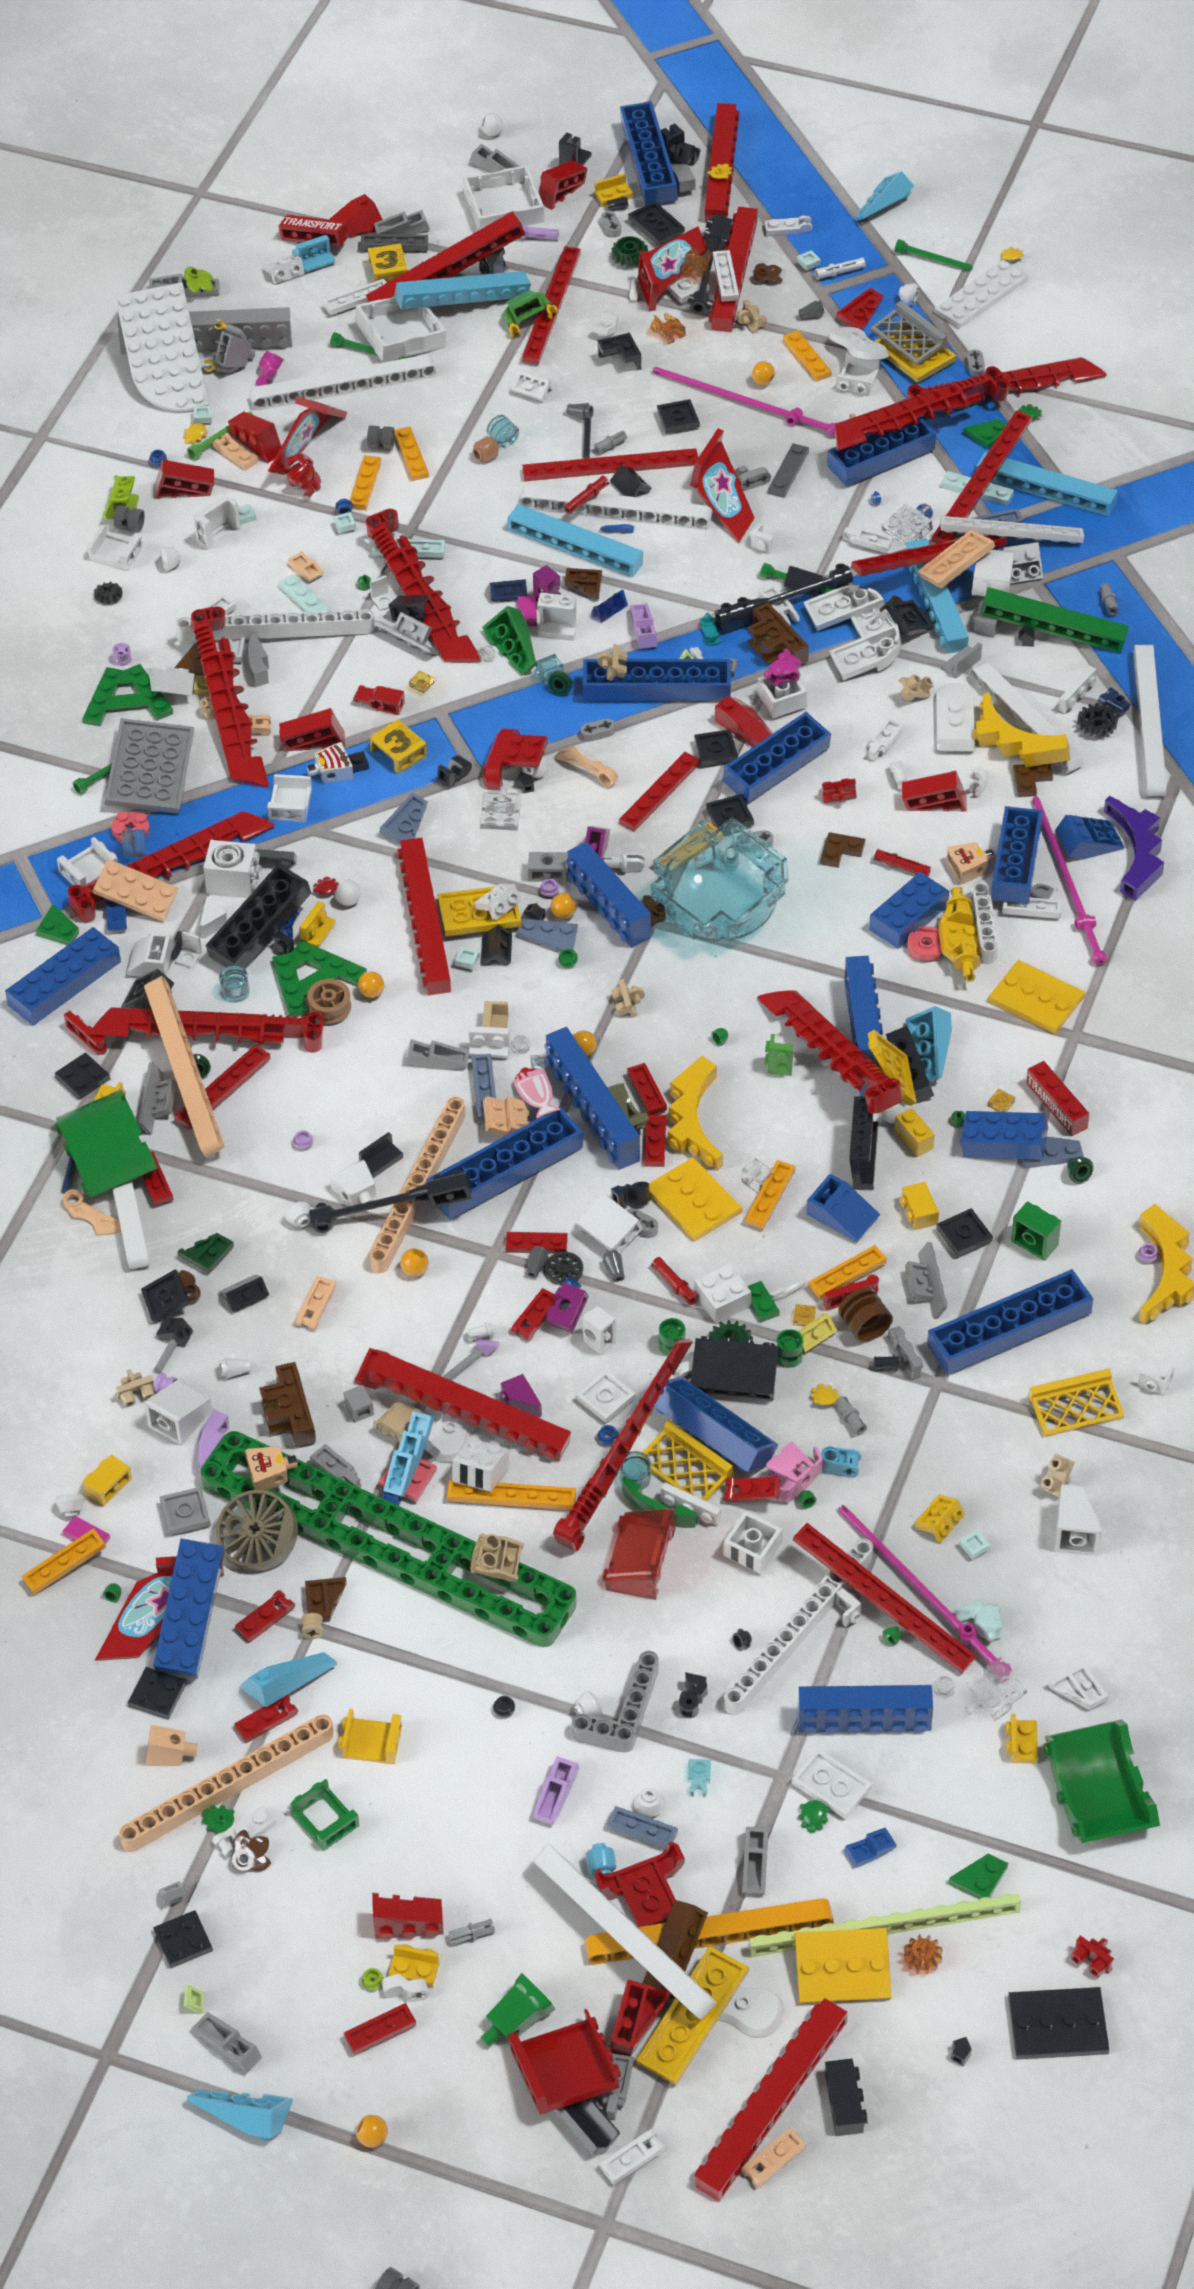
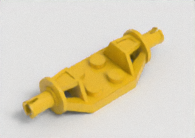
M956 886L951 889L952 898L946 902V910L938 923L942 954L954 963L955 969L963 972V980L966 982L968 979V982H972L976 978L974 970L981 963L977 928L971 911L973 907L972 901L968 897L963 896L962 887Z

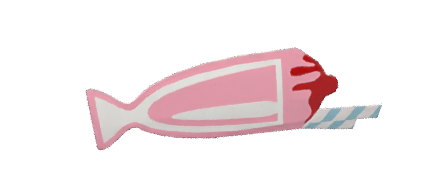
M531 1055L534 1068H522L516 1075L513 1084L526 1103L540 1108L536 1115V1118L560 1110V1108L549 1105L552 1099V1087L545 1072L544 1059H538L537 1055Z

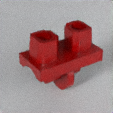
M845 778L837 782H823V802L840 801V803H844L846 799L857 798L856 780Z
M1081 1935L1076 1940L1075 1949L1071 1956V1960L1078 1965H1082L1086 1959L1092 1962L1089 1966V1971L1097 1978L1105 1972L1108 1974L1111 1972L1114 1958L1110 1956L1112 1951L1106 1947L1107 1939L1102 1938L1098 1942L1092 1938L1088 1941Z

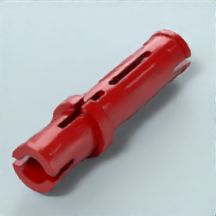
M602 475L594 483L588 484L584 491L564 505L566 513L571 515L589 499L599 495V492L609 485L608 479Z
M877 849L874 855L875 861L885 863L891 868H900L914 874L922 872L928 877L931 872V866L898 856L897 853L892 854Z
M657 1257L652 1261L651 1266L672 1286L673 1291L677 1295L679 1294L688 1305H693L697 1302L696 1299L699 1296L689 1287L688 1282L682 1280L661 1257Z

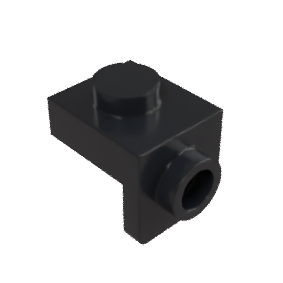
M183 1318L164 1319L156 1335L160 1340L176 1339L181 1346H186L193 1333V1329Z

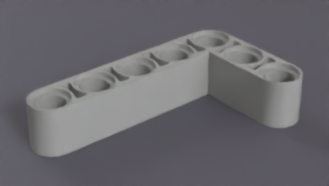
M644 1651L640 1654L618 1722L588 1714H577L572 1719V1735L575 1740L619 1752H629L633 1749L659 1671V1658L655 1652Z

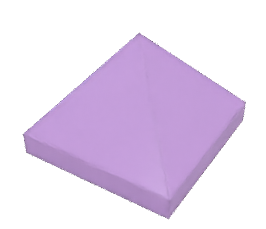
M479 1339L476 1341V1345L486 1357L500 1344L499 1341Z

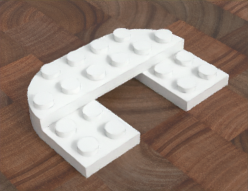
M860 585L840 587L804 602V606L817 631L850 618L859 634L860 639L829 651L843 680L875 667L878 671L887 668L896 659L901 649V638L897 624L894 623L886 609L882 612L879 611L884 605V599L877 591L871 588L868 590L862 589Z

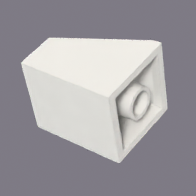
M990 550L976 561L972 595L985 596L988 587L1010 593L1014 552Z
M176 1380L145 1401L148 1426L178 1444L183 1445L212 1412L211 1399L205 1393H199L194 1390L189 1384H183Z
M1061 1484L1055 1551L1098 1555L1101 1526L1084 1488L1073 1484Z

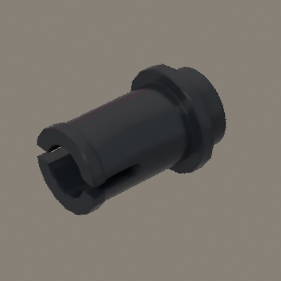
M624 196L607 200V205H611L608 207L609 211L629 207L628 199Z
M895 1354L888 1357L874 1356V1370L893 1369L895 1371V1369H899V1356H895Z

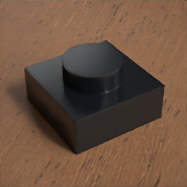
M364 751L347 755L352 764L353 773L369 769V763Z
M280 931L274 934L275 948L279 952L287 954L294 950V940Z

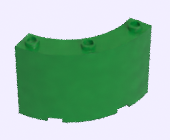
M122 1089L56 1117L57 1123H54L58 1135L63 1134L67 1143L63 1147L67 1155H72L83 1179V1183L80 1185L85 1195L89 1193L90 1197H94L157 1169L146 1141L141 1142L139 1138L142 1132Z
M1120 1719L1045 1736L1046 1743L1043 1744L1045 1756H1049L1058 1790L1056 1798L1058 1804L1064 1807L1071 1825L1073 1837H1077L1081 1843L1160 1826L1157 1805L1148 1791L1143 1792L1144 1782L1139 1768L1133 1765L1130 1757L1134 1751L1126 1722Z

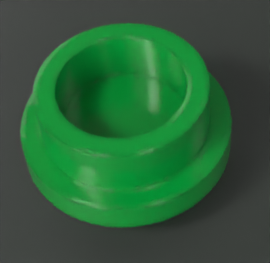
M564 949L560 952L558 959L563 967L570 968L577 963L578 955L573 949Z

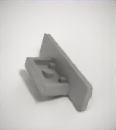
M400 612L394 628L380 621L374 620L373 622L374 625L378 626L377 630L386 634L388 632L392 633L394 639L399 641L403 639L407 641L406 645L412 648H421V652L425 655L431 656V654L438 655L439 651L426 645L432 627L403 612Z
M149 1062L138 1118L139 1126L147 1134L152 1133L155 1118L172 1114L177 1084L173 1078L161 1081L163 1073L154 1062Z
M927 1242L919 1252L921 1263L908 1261L905 1265L912 1299L930 1302L934 1318H939L947 1308V1300L932 1242Z

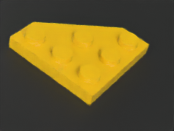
M875 1030L869 1032L868 1046L879 1062L883 1072L889 1078L899 1080L903 1097L902 1101L909 1106L916 1104L907 1055Z

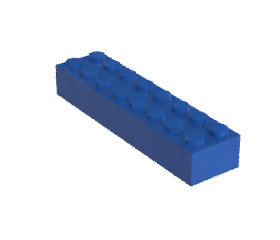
M652 101L620 106L622 128L645 205L653 201L664 203L678 200L677 183Z
M583 659V701H721L727 696L731 697V659H627L624 665L627 666L624 678L614 676L612 681L607 680V668H602L597 663V659Z
M869 955L845 957L844 984L852 1041L859 1050L882 1070L868 1046L869 1032L875 1030L880 1035H883L882 1023L878 1021L881 1019L880 1008L876 1006L878 1005V993L874 991L876 990V979L872 976L874 975V965L870 963ZM863 1085L862 1090L859 1091L860 1096H865V1091L868 1089L866 1085Z
M566 1026L547 1034L546 1044H544L546 1050L545 1062L548 1067H552L556 1080L561 1081L564 1092L571 1096L572 1103L575 1108L580 1110L583 1121L588 1122L590 1125V1131L593 1136H597L601 1148L607 1151L610 1162L612 1164L615 1163L618 1170L639 1162V1134L568 1027Z
M560 1106L558 1107L560 1110L543 1115L438 1172L437 1174H441L444 1177L451 1176L455 1170L467 1172L472 1189V1199L440 1206L439 1209L451 1220L583 1147L582 1130ZM433 1176L427 1178L426 1183L427 1181H431Z
M1071 1269L928 1330L927 1346L946 1374L949 1375L1091 1314L1094 1298L1074 1270Z

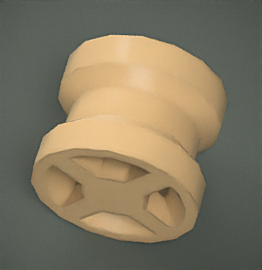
M210 696L204 697L200 701L201 716L207 720L215 719Z
M308 1613L302 1616L301 1622L304 1626L302 1628V1636L307 1639L320 1638L323 1635V1628L321 1626L323 1624V1617L318 1613Z

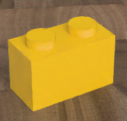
M913 1108L895 1116V1132L916 1157L934 1149L935 1134Z
M926 1182L902 1187V1196L899 1197L902 1208L906 1209L907 1220L909 1223H912L914 1229L918 1230L937 1225L939 1211Z
M111 1454L107 1459L102 1460L92 1473H89L84 1478L83 1487L85 1494L104 1507L132 1480L131 1469Z

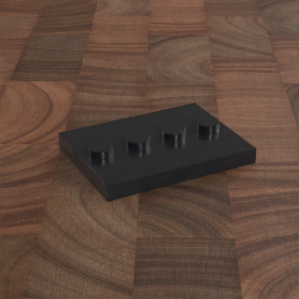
M1101 1987L1008 1992L1016 2060L1109 2054Z

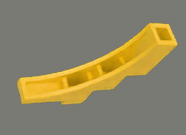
M990 693L982 694L983 701L980 702V710L983 715H980L981 721H976L977 729L973 730L974 738L979 741L980 747L997 745V749L1001 750L1003 757L1020 755V760H1024L1025 767L1070 761V748L1066 734L1038 735L1017 729L999 716L993 706Z
M702 1055L670 1082V1095L676 1101L669 1106V1120L674 1126L668 1131V1144L673 1150H677L681 1154L689 1150L692 1155L699 1157L706 1165L712 1166L718 1171L723 1167V1153L712 1145L705 1136L697 1115L698 1106L703 1094L717 1078V1065Z
M1153 1204L1141 1213L1139 1227L1149 1236L1159 1251L1163 1271L1158 1288L1152 1297L1140 1307L1139 1320L1144 1325L1150 1320H1155L1163 1310L1171 1308L1174 1303L1181 1307L1194 1299V1282L1187 1277L1192 1271L1193 1258L1184 1251L1189 1245L1190 1232L1156 1204Z

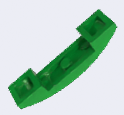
M623 1476L621 1479L622 1492L626 1499L641 1513L666 1525L681 1528L696 1527V1512L680 1504L673 1510L643 1495L642 1485Z

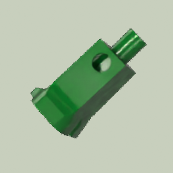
M521 1973L515 1980L512 1989L486 2015L492 2026L481 2036V2039L489 2047L501 2036L509 2042L508 2035L517 2032L518 2036H520L540 2018L553 2012L555 2008L551 2001Z

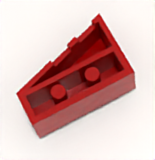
M571 160L543 171L540 176L541 181L538 192L543 205L553 210L558 201L562 202L565 200L564 196L575 192L585 183L588 168Z
M245 411L228 420L229 431L234 438L267 464L275 459L281 448V443L274 423Z
M162 459L155 481V499H160V496L177 498L178 495H188V497L210 496L214 486V469Z
M372 1892L375 1939L390 1940L397 1937L411 1939L415 1936L436 1937L444 1935L442 1899L414 1896L413 1900L400 1899V1895L393 1894L392 1898L379 1897V1893Z

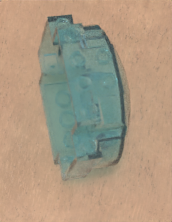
M733 817L717 830L702 820L653 860L654 873L658 879L650 886L652 899L665 907L666 920L671 925L677 926L684 935H688L693 940L695 938L707 941L735 940L745 937L762 927L774 912L777 901L785 895V884L788 882L787 858Z

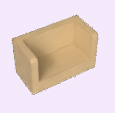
M485 1001L482 1027L507 1028L509 1016L508 1002Z

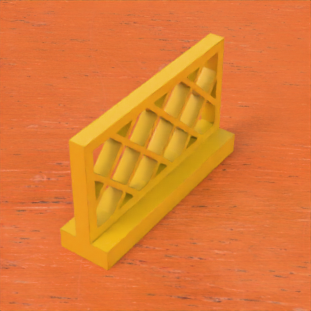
M1110 1368L1030 1387L1028 1399L1033 1405L1044 1437L1124 1418L1125 1415L1111 1379ZM1108 1386L1110 1391L1108 1398L1097 1393L1099 1388ZM1086 1392L1092 1395L1088 1403L1077 1398L1079 1393ZM1065 1396L1072 1400L1068 1408L1057 1402L1060 1397ZM1094 1397L1105 1402L1101 1410L1091 1405ZM1045 1401L1052 1406L1046 1412L1039 1408L1038 1403ZM1074 1402L1085 1407L1082 1414L1071 1410ZM1107 1404L1115 1407L1117 1414L1110 1415L1104 1412ZM1054 1406L1065 1411L1061 1419L1050 1414ZM1087 1409L1098 1413L1096 1419L1091 1420L1084 1416ZM1068 1413L1078 1418L1075 1424H1069L1064 1421ZM1049 1418L1059 1424L1056 1428L1047 1430L1046 1420Z
M671 1420L664 1424V1430L640 1454V1457L645 1459L649 1454L658 1453V1462L649 1463L650 1471L666 1483L693 1496V1490L705 1489L706 1494L701 1499L706 1502L725 1483L726 1478H733L735 1476L733 1466ZM667 1437L672 1441V1447L660 1448V1442ZM684 1450L688 1453L687 1459L676 1460L675 1451ZM673 1452V1460L661 1461L660 1453ZM639 1459L638 1462L648 1469L646 1462ZM701 1462L704 1465V1470L692 1471L691 1463ZM688 1463L689 1472L677 1473L676 1465ZM674 1465V1474L662 1473L661 1466ZM717 1474L721 1477L714 1483H708L707 1475ZM704 1475L705 1484L693 1485L692 1476ZM689 1477L690 1485L680 1486L677 1478Z

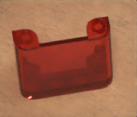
M665 1508L625 1512L623 1516H619V1533L609 1567L604 1569L602 1581L606 1582L607 1591L656 1600L659 1592L657 1584L661 1578L665 1554L669 1541L674 1537L676 1530V1510Z

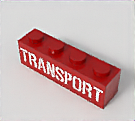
M287 214L278 225L281 240L306 242L327 235L330 246L341 247L349 237L346 221Z
M1042 1061L1028 1068L1026 1084L1065 1130L1073 1136L1088 1129L1090 1113L1048 1064Z

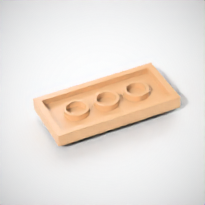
M971 529L917 572L919 577L939 588H943L992 550L995 544L989 538Z
M107 859L93 889V893L162 922H164L178 892V887L110 859Z

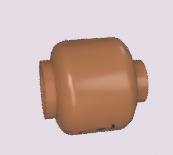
M486 436L474 443L473 455L478 461L488 462L498 456L499 444L495 439Z

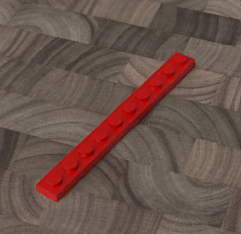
M564 246L547 290L546 297L551 302V305L557 307L558 313L581 255V248ZM547 309L539 311L524 350L522 362L540 363L557 318L556 313H552L553 319H550Z
M1017 410L1015 411L946 516L968 518L1032 421V416ZM939 525L932 535V542L951 541L958 532H945L941 530Z
M697 448L531 463L522 464L524 482L612 474L617 471L621 464L632 468L634 471L694 466L698 459Z
M997 535L985 536L994 542V548L1007 544L1006 537L1003 538ZM958 539L852 561L851 568L859 575L867 576L868 574L882 573L883 571L910 567L915 564H925L933 560Z
M806 1523L794 1535L793 1541L961 1674L975 1661L977 1656L809 1523Z

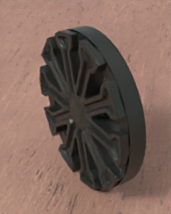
M558 1252L549 1257L545 1264V1273L552 1283L562 1286V1282L566 1281V1276L576 1281L582 1277L583 1262L574 1253Z

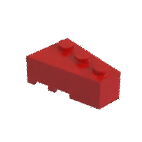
M331 708L279 723L280 741L286 751L310 750V747H322V749H325L340 742L345 748V731Z
M957 771L902 782V800L907 811H931V808L943 809V811L961 809V812H967V796Z
M628 1979L608 2047L611 2052L631 2057L667 2006L672 1993Z

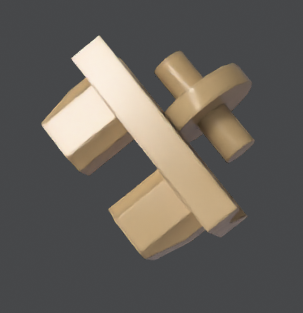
M748 300L743 301V309L739 310L737 315V321L740 324H746L753 333H757L759 327H765L767 318L765 315H759L758 306L751 305Z
M617 644L613 645V652L609 654L608 652H603L597 658V663L602 668H607V680L610 681L613 680L614 676L624 678L627 672V666L624 665L627 661L628 653L619 651V645Z
M912 675L910 678L901 677L899 679V682L904 686L901 693L905 700L911 701L915 697L927 699L931 696L929 690L934 685L930 677L925 676L921 680L918 675Z
M621 979L618 981L619 987L611 990V994L615 1002L624 999V1001L615 1004L618 1014L622 1016L630 1013L633 1018L638 1015L634 1002L636 1004L641 1002L645 995L644 990L637 988L635 985L630 990L629 987H626L625 980Z
M131 1369L126 1370L127 1377L120 1379L122 1385L116 1387V1396L121 1398L125 1406L136 1402L133 1395L135 1392L140 1391L143 1400L154 1395L152 1375L142 1378L140 1372L133 1374Z
M1055 1453L1049 1462L1047 1474L1041 1481L1040 1489L1060 1497L1061 1484L1066 1485L1067 1481H1071L1069 1476L1075 1461Z

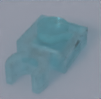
M689 1759L688 1783H692L690 1785L691 1797H694L696 1789L702 1790V1796L706 1797V1784H710L711 1760Z

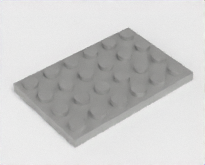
M121 718L105 795V805L179 814L193 742L194 727Z

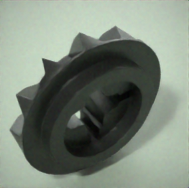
M112 581L109 583L103 582L102 585H97V588L94 589V598L102 604H113L119 601L123 595L122 587H119L118 583L113 584Z

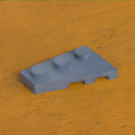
M412 792L384 822L379 832L400 844V840L415 838L428 801Z
M521 918L522 927L518 929V938L536 945H546L555 952L564 949L574 950L578 924Z
M1047 1137L1043 1159H1022L1024 1169L1065 1164L1072 1158L1084 1157L1078 1140Z

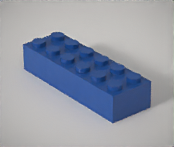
M920 417L917 419V425L910 423L899 431L883 432V436L877 433L865 435L867 439L865 442L838 451L836 447L828 450L827 466L847 487L935 450L936 433Z
M805 711L724 766L722 781L736 794H741L744 801L749 803L827 750L830 746L831 733Z
M1005 806L992 881L991 900L1029 904L1043 810Z
M584 842L568 850L566 860L568 880L577 886L580 894H584L590 905L595 907L599 911L600 916L609 922L610 927L619 933L624 943L627 942L633 948L650 939L651 913L587 842Z
M92 927L7 988L5 993L8 1006L34 1026L121 963L119 947L96 928Z
M681 1376L668 1380L663 1395H660L654 1406L659 1413L670 1417L676 1425L683 1426L690 1435L703 1440L707 1447L720 1452L723 1458L731 1460L744 1472L765 1467L766 1463L772 1459L779 1445Z
M180 1539L153 1664L155 1670L194 1678L199 1677L225 1555L224 1546Z
M932 1685L799 1686L798 1688L799 1732L807 1734L815 1732L833 1734L837 1732L858 1733L870 1731L873 1733H880L882 1731L901 1733L904 1731L925 1732L932 1729Z

